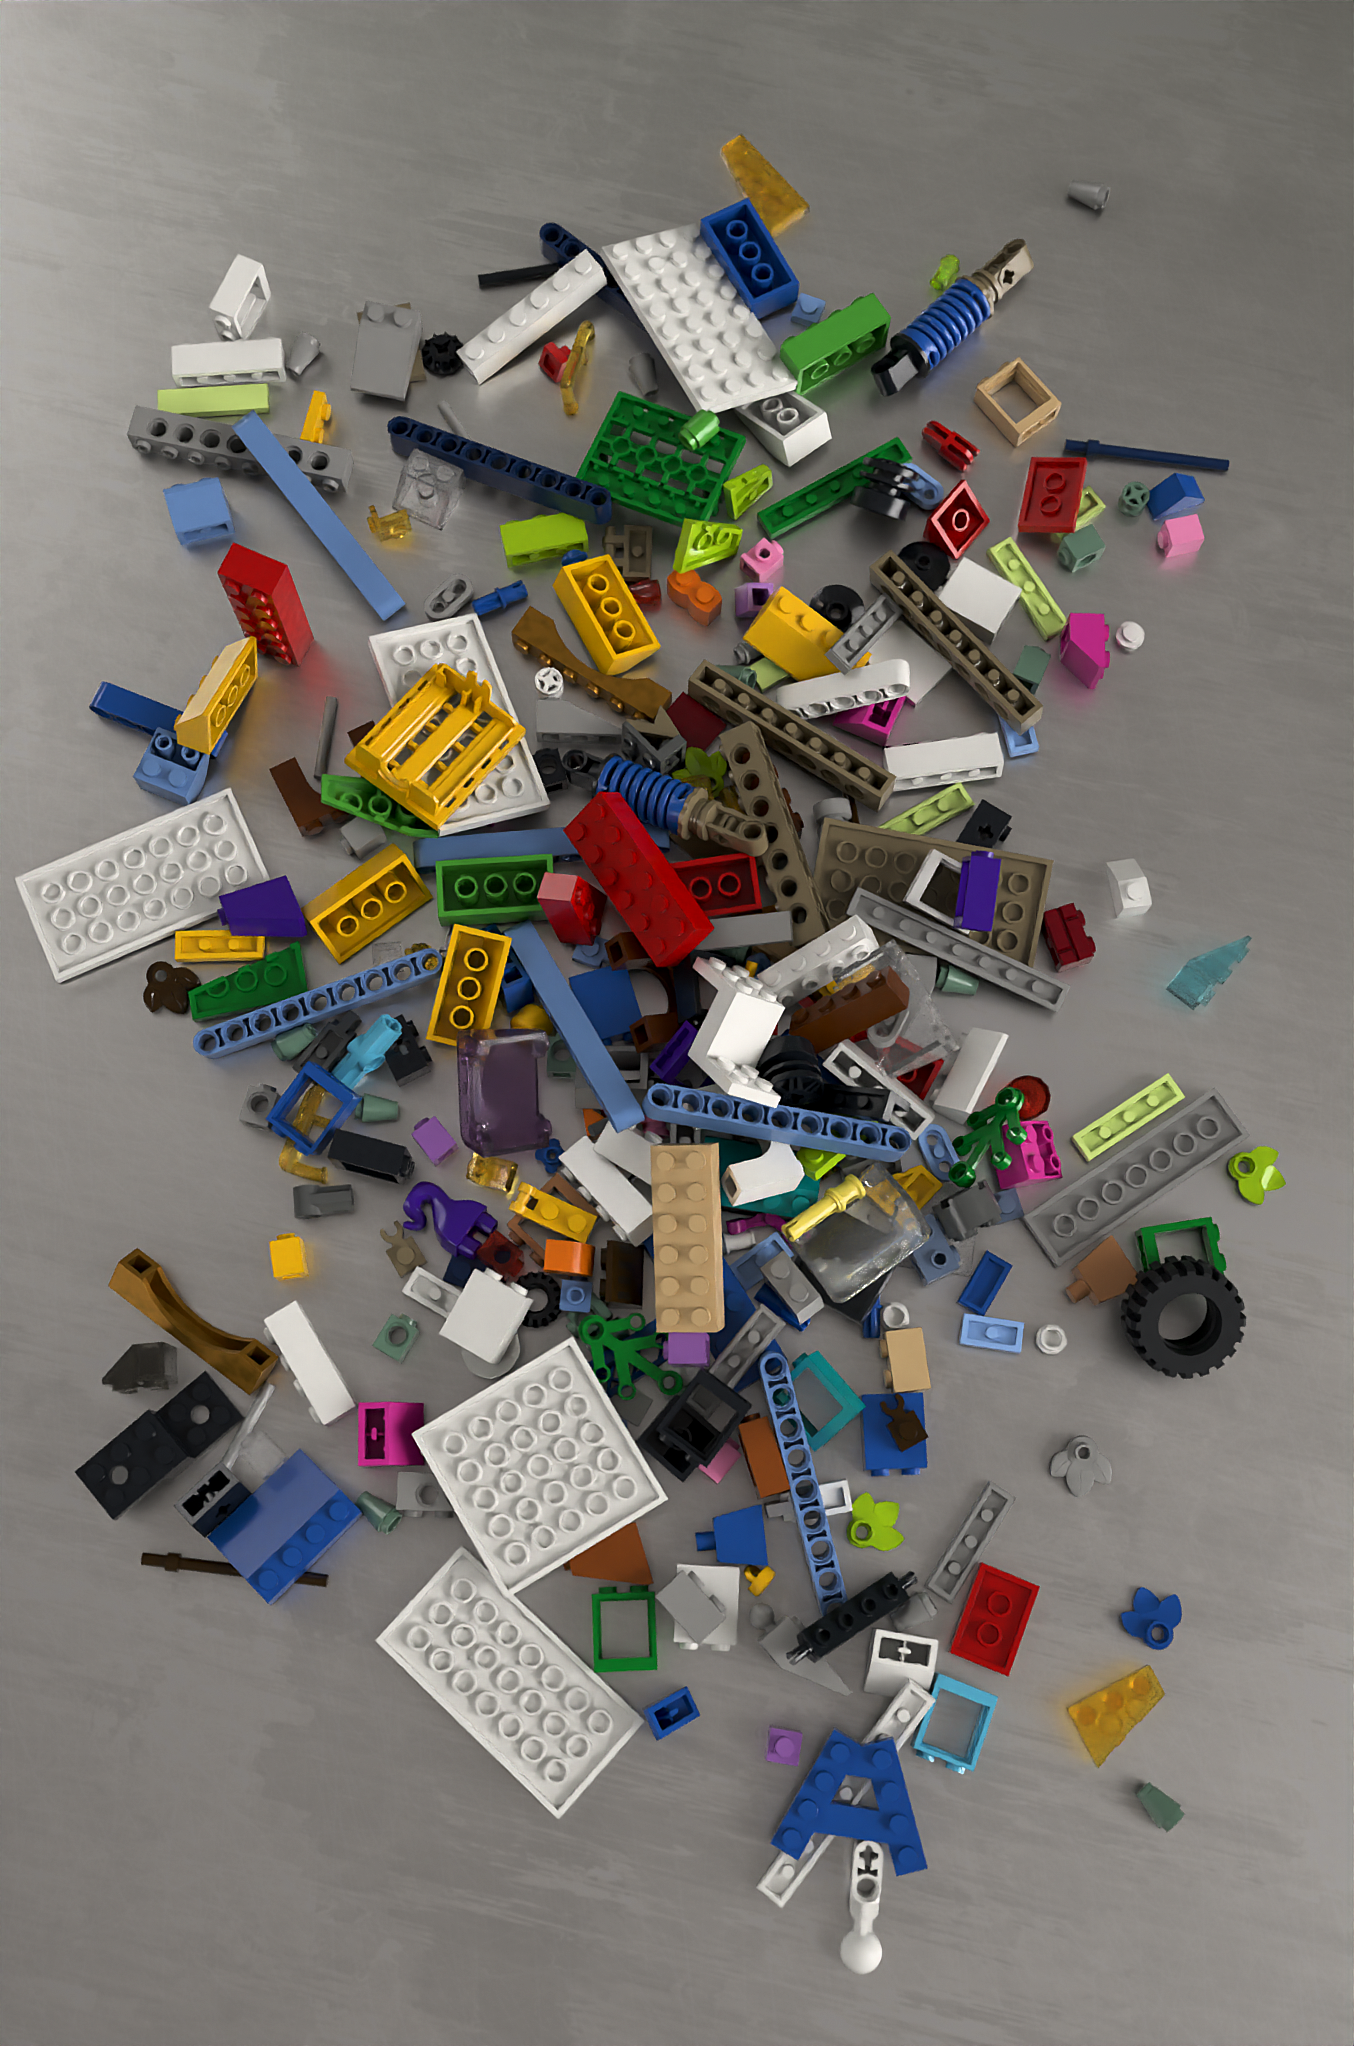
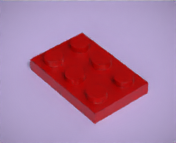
M1031 457L1018 521L1019 532H1075L1087 469L1086 457Z
M980 1562L948 1652L1009 1677L1040 1586Z

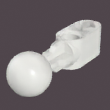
M855 1839L852 1855L849 1912L854 1917L853 1931L844 1937L840 1953L843 1963L849 1970L858 1974H866L878 1966L882 1955L880 1942L872 1933L873 1919L878 1916L883 1851L880 1842ZM866 1846H872L873 1850L870 1854V1866H865L863 1851L866 1850ZM868 1878L875 1884L871 1890L862 1891L857 1887V1883L861 1879Z

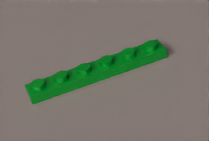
M899 437L890 440L758 512L757 519L769 538L772 540L852 496L855 486L868 487L869 481L859 476L860 471L873 472V468L862 464L864 457L885 458L901 464L911 463L912 457Z

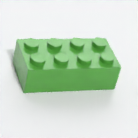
M873 292L865 297H858L850 306L843 310L838 309L834 311L824 321L811 324L803 333L796 337L790 336L782 343L780 359L798 382L795 390H793L794 392L803 395L886 347L891 316Z
M552 854L435 861L438 919L441 927L450 926V924L477 925L523 922L527 919L530 921L548 920L537 899L544 873H554Z

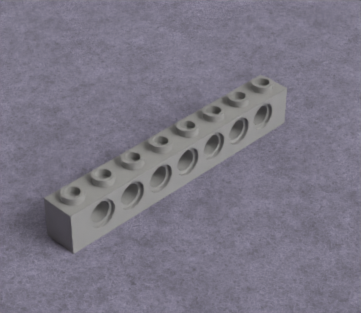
M138 405L135 406L127 436L132 447L142 453H159L170 459L178 457L188 459L195 464L207 463L223 470L231 468L241 470L247 475L254 476L260 474L271 478L232 429V425ZM159 433H165L160 437H156ZM273 434L293 461H299L296 465L313 486L322 487L328 492H346L354 465L351 450ZM187 438H192L188 442H183V440ZM212 444H218L214 448H209ZM240 449H245L242 453H236ZM319 466H326L322 470H315Z

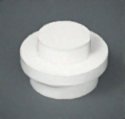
M1134 622L1123 623L1116 632L1118 644L1127 650L1138 648L1145 636L1142 627Z
M890 1302L885 1304L883 1309L880 1310V1324L885 1330H902L908 1325L909 1312L903 1304Z
M1056 1324L1044 1325L1036 1334L1037 1346L1046 1354H1057L1066 1346V1334Z

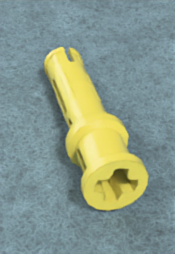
M849 1174L845 1177L843 1183L835 1188L830 1187L827 1189L821 1200L782 1225L781 1229L785 1237L789 1238L790 1242H794L834 1212L841 1213L846 1210V1205L856 1198H863L866 1192L861 1181L853 1174Z

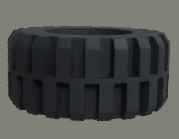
M1183 1255L1181 1260H1178L1175 1256L1165 1257V1263L1162 1264L1156 1260L1149 1264L1150 1270L1146 1273L1140 1270L1135 1275L1138 1281L1135 1285L1129 1283L1125 1291L1129 1297L1122 1300L1121 1310L1125 1315H1122L1120 1318L1121 1325L1126 1330L1125 1336L1128 1342L1152 1369L1157 1372L1162 1371L1165 1376L1175 1378L1178 1373L1182 1379H1192L1193 1373H1198L1202 1377L1210 1374L1209 1369L1212 1367L1218 1370L1225 1365L1222 1360L1227 1355L1232 1358L1237 1351L1234 1348L1235 1343H1241L1244 1336L1240 1327L1246 1326V1316L1241 1312L1245 1309L1243 1299L1238 1296L1239 1291L1219 1270L1202 1259L1196 1261L1192 1256ZM1189 1293L1204 1296L1207 1304L1206 1316L1201 1326L1193 1334L1177 1340L1165 1339L1159 1334L1158 1324L1160 1315L1171 1300Z

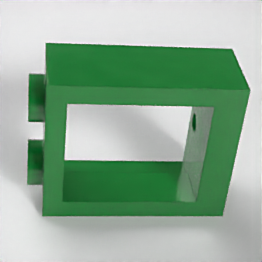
M1212 1217L1138 1229L1135 1232L1143 1272L1146 1273L1150 1270L1149 1264L1156 1260L1161 1264L1155 1235L1201 1228L1209 1264L1224 1275L1226 1260L1223 1253H1219L1217 1242L1220 1240V1233L1217 1224H1213Z
M648 1585L629 1586L630 1592L617 1593V1587H598V1594H592L594 1673L657 1670L655 1591H648ZM647 1600L649 1656L602 1658L601 1602Z

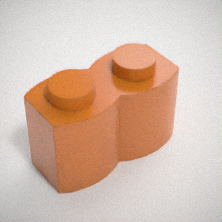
M674 570L667 577V594L676 605L688 609L690 616L696 622L709 626L721 614L722 597L712 585L701 581L699 575L694 570L681 574Z

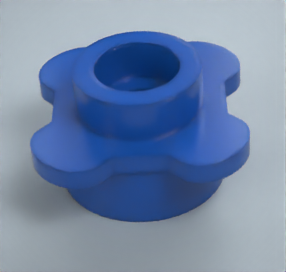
M578 549L570 550L563 555L561 565L567 566L585 561L588 555L586 552Z
M552 1138L544 1148L536 1150L535 1158L543 1163L547 1173L554 1174L563 1165L558 1157L565 1151L560 1146V1141ZM552 1153L556 1155L553 1159L550 1158V1154Z

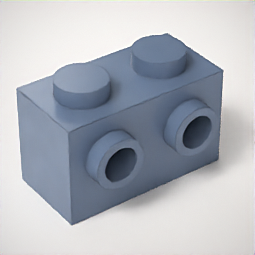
M933 1213L898 1230L897 1234L901 1242L907 1246L906 1252L924 1286L960 1268L958 1264L961 1261L959 1253L954 1245L949 1246L944 1237L946 1233L938 1218L935 1219Z

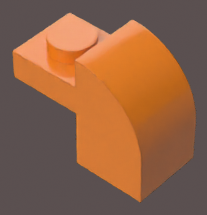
M547 1239L544 1273L564 1274L569 1277H593L596 1247L580 1242Z

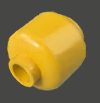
M527 1004L511 1019L510 1034L514 1041L522 1047H537L553 1031V1023L542 1005Z

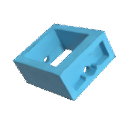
M935 1672L929 1694L936 1700L940 1688L982 1704L969 1746L963 1758L923 1742L936 1701L916 1726L910 1746L917 1749L916 1756L934 1762L935 1757L947 1761L945 1767L964 1774L965 1769L974 1772L998 1697Z

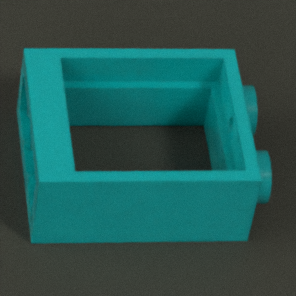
M818 1350L810 1355L804 1352L791 1364L794 1367L790 1372L792 1382L809 1368L843 1409L820 1431L814 1427L800 1410L808 1445L814 1451L824 1446L866 1407ZM778 1388L773 1392L772 1400L774 1403L782 1404L787 1400L788 1395L784 1392L785 1388ZM791 1418L787 1419L790 1422V1424L795 1428V1420Z

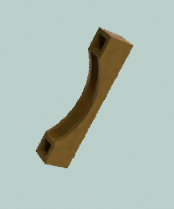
M529 606L511 631L513 645L519 652L525 655L529 653L536 657L537 661L545 668H555L566 681L580 684L589 695L595 698H603L612 709L620 713L624 711L632 716V720L645 719L654 724L659 706L662 705L666 711L672 704V692L649 678H617L602 674L585 665L565 646L557 632L554 620Z
M136 1248L118 1262L108 1284L112 1290L249 1396L268 1379L279 1358L274 1352L255 1338H245L226 1333L200 1318L176 1294L167 1280L162 1267L140 1249Z

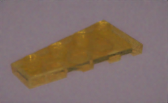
M742 134L721 148V156L734 180L739 183L744 198H749L772 238H775L809 213L810 205Z

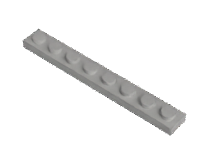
M860 887L856 888L845 914L851 917L857 915L866 924L1055 1012H1059L1070 988V985Z

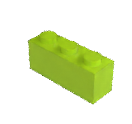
M563 512L548 516L541 514L524 521L511 520L504 525H499L508 568L563 557L566 552L573 549H578L582 552L589 551L584 520Z

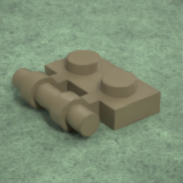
M624 525V535H616V528L613 526L605 527V536L602 537L604 555L610 554L617 569L623 571L624 581L651 582L652 526ZM624 548L623 558H615V549Z

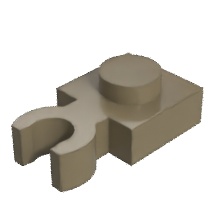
M395 1221L393 1223L397 1228V1233L394 1236H388L384 1229L380 1230V1235L385 1242L392 1244L393 1247L386 1250V1253L400 1277L403 1278L413 1272L417 1266L421 1267L428 1262L412 1236L405 1240L403 1239L404 1229L398 1221Z

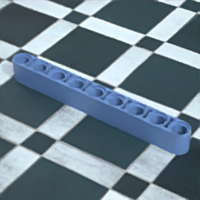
M251 410L232 425V429L382 620L385 621L406 604L256 412Z
M640 821L663 854L671 850L669 831ZM566 827L438 837L437 839L425 838L413 842L414 868L419 874H435V861L539 854H552L553 863L584 860L563 831Z
M527 919L502 931L503 936L512 938L510 947L531 978L533 991L616 1133H620L644 1121L645 1117L639 1103L531 921Z
M432 948L420 950L205 1028L194 1036L193 1047L200 1055L210 1059L226 1056L275 1038L278 1034L306 1023L314 1024L438 979L442 975L445 958ZM429 958H438V966L435 969H425V963ZM403 967H409L411 971L410 976L406 980H398V971ZM381 977L383 983L380 989L371 990L370 982L372 979ZM348 987H354L355 994L353 998L344 1001L342 999L343 991ZM326 997V1007L316 1011L315 1002L317 999ZM293 1007H298V1017L293 1021H288V1011ZM265 1017H270V1027L265 1031H261L259 1027L261 1020ZM238 1027H242L243 1036L238 1041H233V1031ZM214 1037V1048L206 1051L204 1048L206 1040Z
M663 1083L652 1085L641 1104L643 1113L653 1120L884 1162L899 1160L910 1148L912 1142L909 1132L898 1126L777 1105L776 1108L740 1097ZM657 1097L661 1099L664 1106L656 1105L652 1098ZM682 1103L690 1104L694 1111L684 1109ZM712 1108L719 1109L724 1117L716 1116ZM742 1114H748L753 1119V1122L743 1119ZM771 1119L781 1122L783 1128L776 1127ZM801 1124L807 1125L812 1133L805 1132ZM830 1130L837 1131L841 1138L834 1137ZM860 1135L866 1136L870 1144L863 1142ZM889 1140L897 1143L899 1149L893 1148Z
M773 1350L766 1351L760 1355L757 1361V1368L777 1447L791 1488L789 1489V1494L818 1608L822 1617L827 1615V1609L830 1604H843L848 1599L788 1363L780 1353ZM773 1357L778 1358L780 1361L779 1370L774 1374L766 1373V1361ZM778 1388H785L788 1392L787 1400L782 1404H776L772 1400L773 1392ZM794 1419L796 1423L795 1430L790 1434L781 1433L780 1425L783 1420ZM794 1449L803 1451V1459L798 1464H790L788 1462V1455ZM801 1480H809L811 1482L810 1491L804 1495L797 1494V1483ZM810 1510H815L819 1513L818 1521L813 1525L804 1524L803 1520L804 1515ZM815 1542H826V1550L823 1554L813 1555L811 1553V1548ZM825 1572L834 1573L833 1582L828 1586L820 1585V1576Z

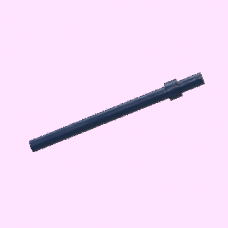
M1066 439L1064 444L1065 451L1085 453V456L1090 457L1104 455L1227 471L1229 468V460L1100 444L1099 440L1088 439L1087 442Z

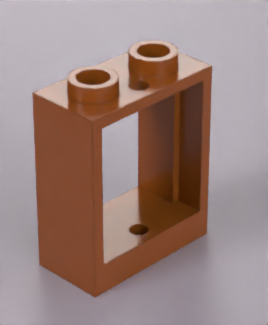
M759 1412L745 1416L741 1424L736 1427V1432L757 1499H763L791 1489L768 1416L761 1418Z

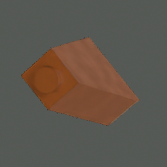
M636 1522L625 1525L563 1564L565 1571L571 1570L573 1576L643 1585L654 1583Z

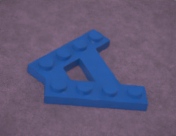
M834 1727L770 1840V1844L794 1859L799 1860L814 1832L886 1843L889 1846L896 1876L928 1869L893 1736L861 1744ZM846 1775L871 1779L878 1808L832 1800Z

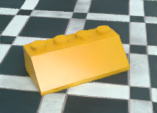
M610 554L561 568L552 586L600 673L613 676L626 672L660 649L661 646Z
M783 586L773 592L742 637V640L798 682L840 672L824 654L844 633ZM867 651L851 669L865 666L872 654Z
M249 636L227 645L220 656L214 658L210 672L201 678L198 691L195 695L192 694L189 697L186 710L182 715L179 714L175 720L174 731L177 733V744L210 755L258 677L256 637Z
M392 843L303 906L301 911L314 933L340 965L433 896L406 854Z
M454 924L426 1039L484 1053L512 942L511 937Z

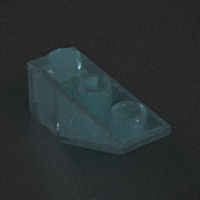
M1246 936L1190 959L1167 986L1166 990L1192 1010L1200 1003L1206 1006L1216 994L1212 990L1215 984L1219 982L1222 985L1233 972L1229 968L1234 961L1240 963L1250 951L1246 945L1252 938Z

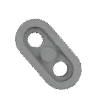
M455 574L445 580L424 602L427 618L432 622L451 618L473 595L470 579L465 575ZM457 589L464 590L462 594L454 593ZM438 607H442L444 609L440 613H436L434 611Z
M909 1003L907 1009L868 1028L867 1037L872 1045L878 1048H887L895 1043L908 1017ZM878 1033H885V1034H887V1036H886V1037H880V1036H878L877 1034H878Z

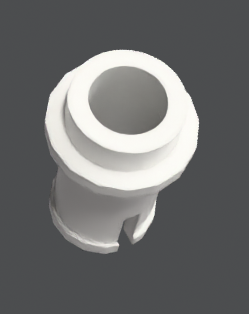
M752 1229L734 1235L722 1232V1253H725L726 1256L730 1255L732 1251L755 1247Z

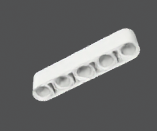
M892 659L851 669L845 675L838 672L785 685L777 689L776 703L803 720L904 697L910 692L909 663L902 659Z

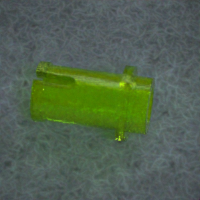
M951 254L941 258V265L930 280V285L938 291H944L953 274L960 270L959 259Z

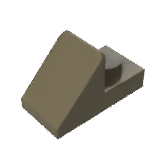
M662 705L659 706L654 724L645 719H626L655 748H658L666 739L672 740L680 734Z

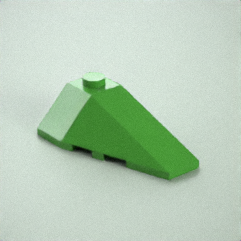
M321 775V803L407 836L438 838V831L365 778Z

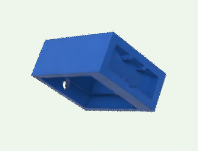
M307 1061L265 1119L273 1124L271 1130L282 1138L288 1136L296 1142L294 1148L305 1156H309V1154L320 1156L333 1139L336 1128L340 1129L362 1100V1097L318 1063ZM313 1080L344 1103L316 1142L285 1119Z

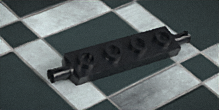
M891 1571L802 1630L796 1636L799 1646L787 1652V1660L798 1654L789 1662L790 1664L795 1665L806 1656L816 1663L905 1603L910 1598L906 1589L918 1582L917 1576L907 1581L914 1575L912 1571H909L899 1579Z

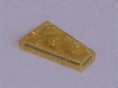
M1147 1664L1066 1708L1097 1768L1105 1762V1758L1116 1746L1118 1747L1124 1741L1125 1736L1138 1722L1143 1720L1165 1693L1151 1666Z

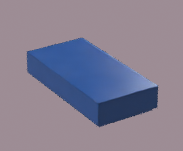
M986 1250L956 1303L976 1315L984 1316L1013 1265Z

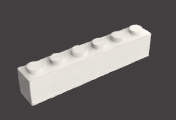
M585 249L456 351L463 365L478 384H482L607 285L602 267Z

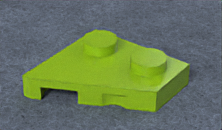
M761 464L723 484L727 515L731 519L736 521L773 486L770 468L765 464Z

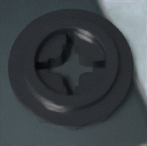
M446 332L442 335L434 333L432 338L429 340L425 339V344L421 349L422 360L425 366L431 371L440 374H447L457 370L462 365V361L456 351L463 347V343L458 340L456 335L451 336ZM447 348L449 355L442 354L438 356L437 349L443 350Z

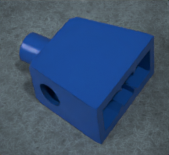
M755 1505L712 1518L713 1531L695 1533L697 1552L715 1550L716 1560L719 1563L768 1565L762 1505Z

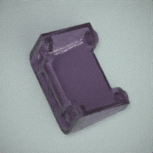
M540 1028L469 1029L458 1032L457 1067L460 1134L463 1143L481 1157L486 1158L549 1147L552 1126L550 1121L539 1113L537 1058H543L546 1055V1051L550 1048V1041L546 1031Z

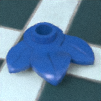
M1140 1587L1133 1599L1134 1611L1121 1614L1122 1624L1131 1636L1142 1638L1148 1647L1155 1650L1165 1649L1173 1640V1628L1180 1623L1182 1618L1180 1600L1176 1594H1173L1160 1602L1151 1591ZM1156 1627L1162 1632L1161 1638L1158 1640L1152 1637V1630Z

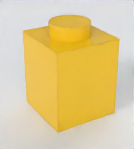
M294 1233L278 1235L275 1241H269L275 1279L282 1281L309 1276L303 1239L299 1236L295 1237Z

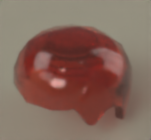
M1024 1075L1016 1077L1005 1086L1017 1088L1024 1094V1103L1018 1111L1020 1120H1032L1047 1111L1051 1094L1048 1085L1041 1078Z

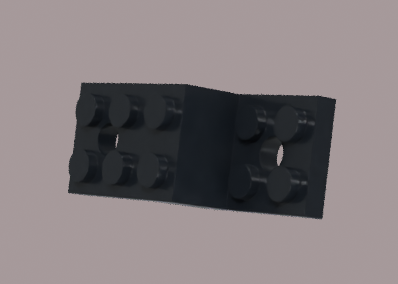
M204 1371L158 1411L148 1409L78 1468L75 1473L112 1520H117L165 1478L175 1479L243 1421L245 1417L210 1374ZM200 1406H205L209 1410V1418L206 1422L198 1424L193 1418L194 1411ZM119 1466L125 1467L128 1471L127 1480L122 1484H116L112 1479L113 1471Z

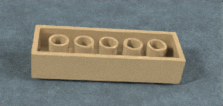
M719 1142L650 1146L656 1332H718L725 1327Z

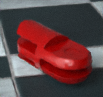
M930 421L927 423V427H924L922 430L924 440L938 450V454L962 473L967 469V465L973 462L974 457L981 452L957 432H951L937 421Z

